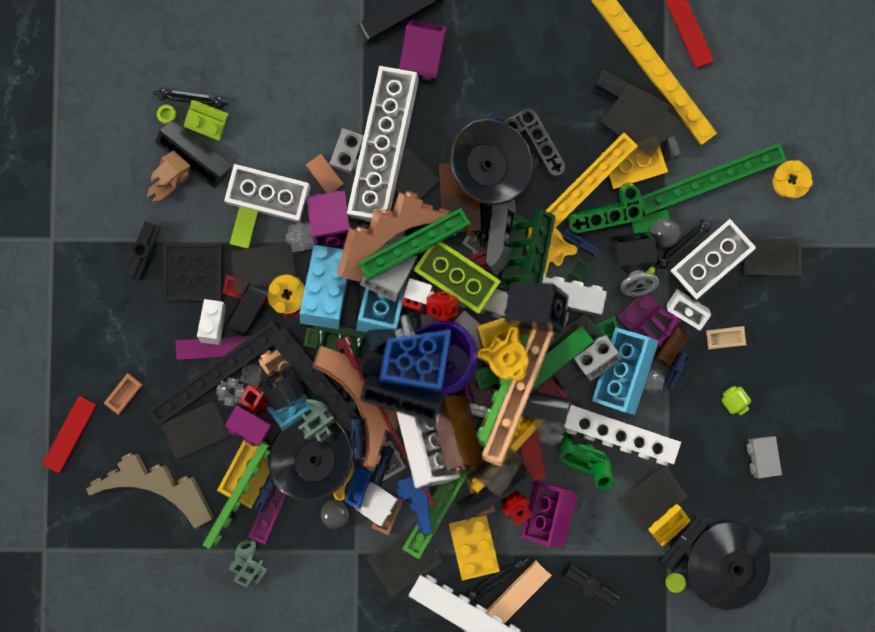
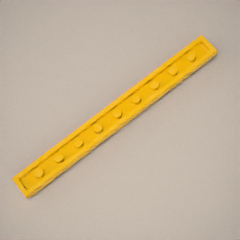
M591 0L700 146L715 136L717 132L618 1Z

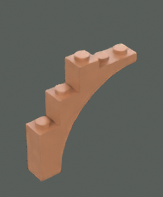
M406 191V194L399 192L393 212L382 209L381 212L374 210L369 230L362 227H357L356 229L349 228L336 273L342 278L360 282L363 275L358 265L360 261L374 255L385 242L396 234L414 226L433 223L450 214L451 211L439 208V211L433 210V206L422 203L423 201L417 197L418 194Z
M321 346L317 351L312 368L326 373L339 382L358 406L366 432V454L363 466L371 469L378 465L381 454H379L381 446H384L387 437L384 433H391L377 406L360 401L364 382L360 380L361 377L356 368H353L346 354ZM383 408L391 425L396 430L399 425L397 413Z

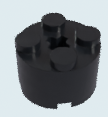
M291 365L279 372L276 370L271 371L266 375L267 379L258 386L273 410H280L291 405L290 401L292 399L298 400L305 393V388Z

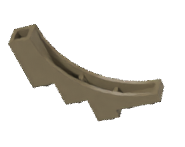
M129 453L121 457L122 461L117 463L121 471L117 468L107 473V478L102 480L100 477L90 482L91 486L86 488L89 496L116 487H136L150 490L174 503L187 516L194 529L215 518L194 477L188 479L185 476L177 480L178 485H176L166 465L160 467L158 464L150 468V473H148L139 454L133 455Z

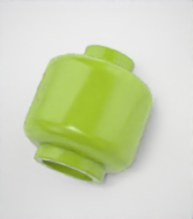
M733 386L723 393L722 403L731 414L739 413V415H742L749 410L748 405L751 403V399L742 387L736 388V386Z

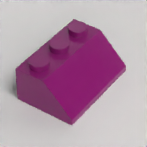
M535 481L530 498L531 505L528 506L533 517L524 522L521 537L549 547L564 549L578 492Z

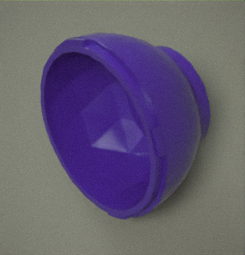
M437 320L425 324L416 330L415 335L451 330L442 388L436 392L450 396L464 389L473 379L478 366V350L472 336L463 326L449 320L445 322ZM448 363H451L450 368H446Z

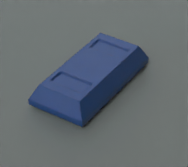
M355 466L344 499L345 504L361 509L372 471Z

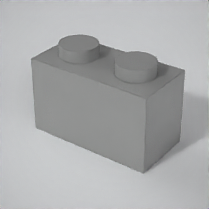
M776 436L748 439L747 452L748 455H751L752 463H750L751 474H754L755 478L782 475Z

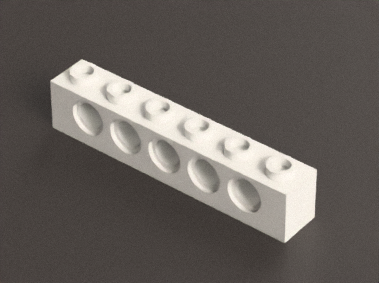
M569 405L566 423L561 426L566 428L565 432L576 435L579 432L584 434L583 438L595 441V438L603 440V445L612 448L614 444L621 446V451L630 454L632 451L638 452V457L647 460L650 457L656 458V463L665 466L668 463H675L681 442L573 405ZM583 418L588 420V427L586 429H581L579 426V422ZM603 424L606 426L607 431L604 435H599L598 427ZM618 431H623L625 437L619 442L616 439V434ZM637 437H641L643 444L637 448L634 445V441ZM659 443L661 450L655 454L652 449L653 445Z

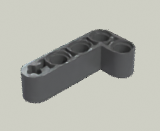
M525 109L505 121L508 125L513 124L520 134L524 133L545 171L551 178H559L565 170L564 161L534 110ZM529 115L533 121L526 123L523 121V117ZM540 132L542 138L536 140L533 138L532 133ZM548 148L551 150V155L544 156L541 150ZM553 164L555 167H560L558 172L556 170L552 171Z

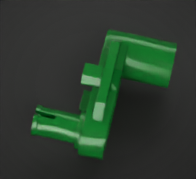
M568 433L561 434V447L558 452L559 460L564 463L565 467L587 475H594L595 486L598 489L607 490L613 487L614 476L611 460L606 456V453L594 449V445L589 443L586 445H574L571 434H569V437Z

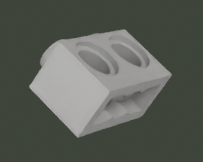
M342 128L329 163L330 166L349 174L357 170L358 157L361 152L364 135ZM350 139L357 140V145L349 147L347 142ZM349 157L351 162L348 165H342L341 159Z
M606 335L594 340L591 346L585 348L574 357L590 381L623 359ZM604 348H609L606 354H601ZM593 359L592 364L585 365L587 360Z

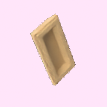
M744 326L706 330L708 350L747 345Z

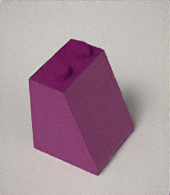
M410 20L406 26L399 69L417 72V75H422L421 78L426 80L436 78L447 27Z
M334 191L328 194H315L307 197L311 235L314 245L344 249L349 228H351L350 217L347 214L348 205L345 191Z

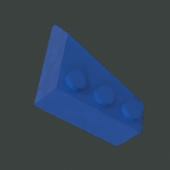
M451 330L388 339L379 381L436 392L440 391Z

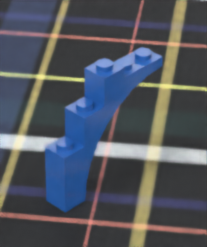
M473 417V421H474V424H475L476 432H477V434H478V431H479V430H478V428H477L476 422H475L474 417ZM413 476L397 481L399 487H396L399 498H403L405 502L413 500L410 506L413 514H418L419 521L416 523L420 533L424 532L426 536L432 534L428 498L422 487H415ZM426 486L428 492L430 493L431 486Z

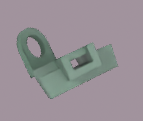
M306 400V404L312 411L307 415L301 414L306 422L298 428L304 432L305 439L311 440L313 437H316L319 442H323L333 434L328 426L334 423L335 419L330 414L329 407L326 404L315 400Z
M252 539L239 543L234 554L235 560L230 562L229 570L237 573L234 582L246 588L251 581L258 584L267 570L261 566L262 560L258 563L252 560L256 548V543ZM252 544L249 548L242 549L244 545Z

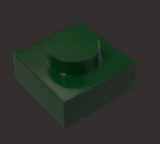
M576 256L567 274L583 283L593 265Z

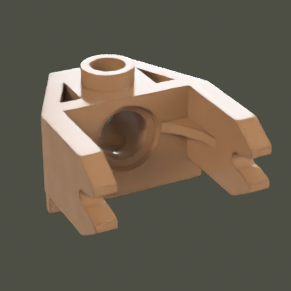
M175 151L163 156L160 166L152 172L151 182L158 181L148 189L147 198L155 196L153 203L162 202L181 182L183 183L188 179L191 165Z

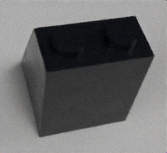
M510 283L507 292V307L504 311V321L512 327L564 333L569 295L554 283Z

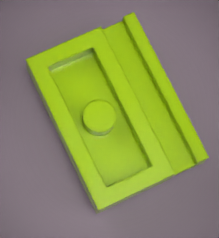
M192 100L183 127L219 141L229 114Z

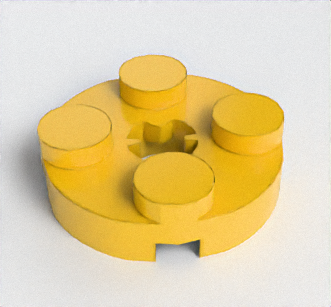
M799 160L787 161L779 165L775 170L772 180L775 191L780 196L790 199H797L806 194L813 183L810 170ZM789 175L796 177L795 185H792L793 183L789 184Z
M280 275L269 286L268 301L279 313L289 314L296 312L301 308L305 286L300 279L292 275ZM285 289H288V292H292L289 299H285L286 297L283 298L281 295Z

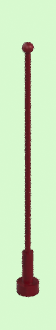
M350 336L336 342L335 344L338 349L341 350L343 348L354 369L356 368L361 379L365 382L366 378L360 370L359 361L350 346L353 343ZM378 407L382 417L384 418L387 426L389 427L392 435L394 436L397 444L399 445L403 455L405 456L409 464L407 452L404 446L402 445L398 435L396 434L383 408ZM422 487L428 498V504L434 506L436 500L431 497L426 487Z

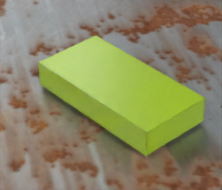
M239 207L230 241L231 245L246 249L250 248L259 212Z

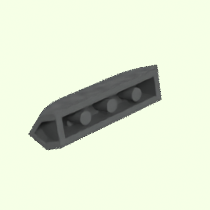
M515 199L509 203L492 207L486 268L495 276L506 266L511 254V248L505 246L509 243V234H506V229L511 226V216L509 215L516 213Z

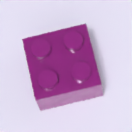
M236 405L225 424L229 428V433L236 437L243 436L245 438L244 441L251 446H259L261 442H265L275 425L257 413L250 412L243 405Z

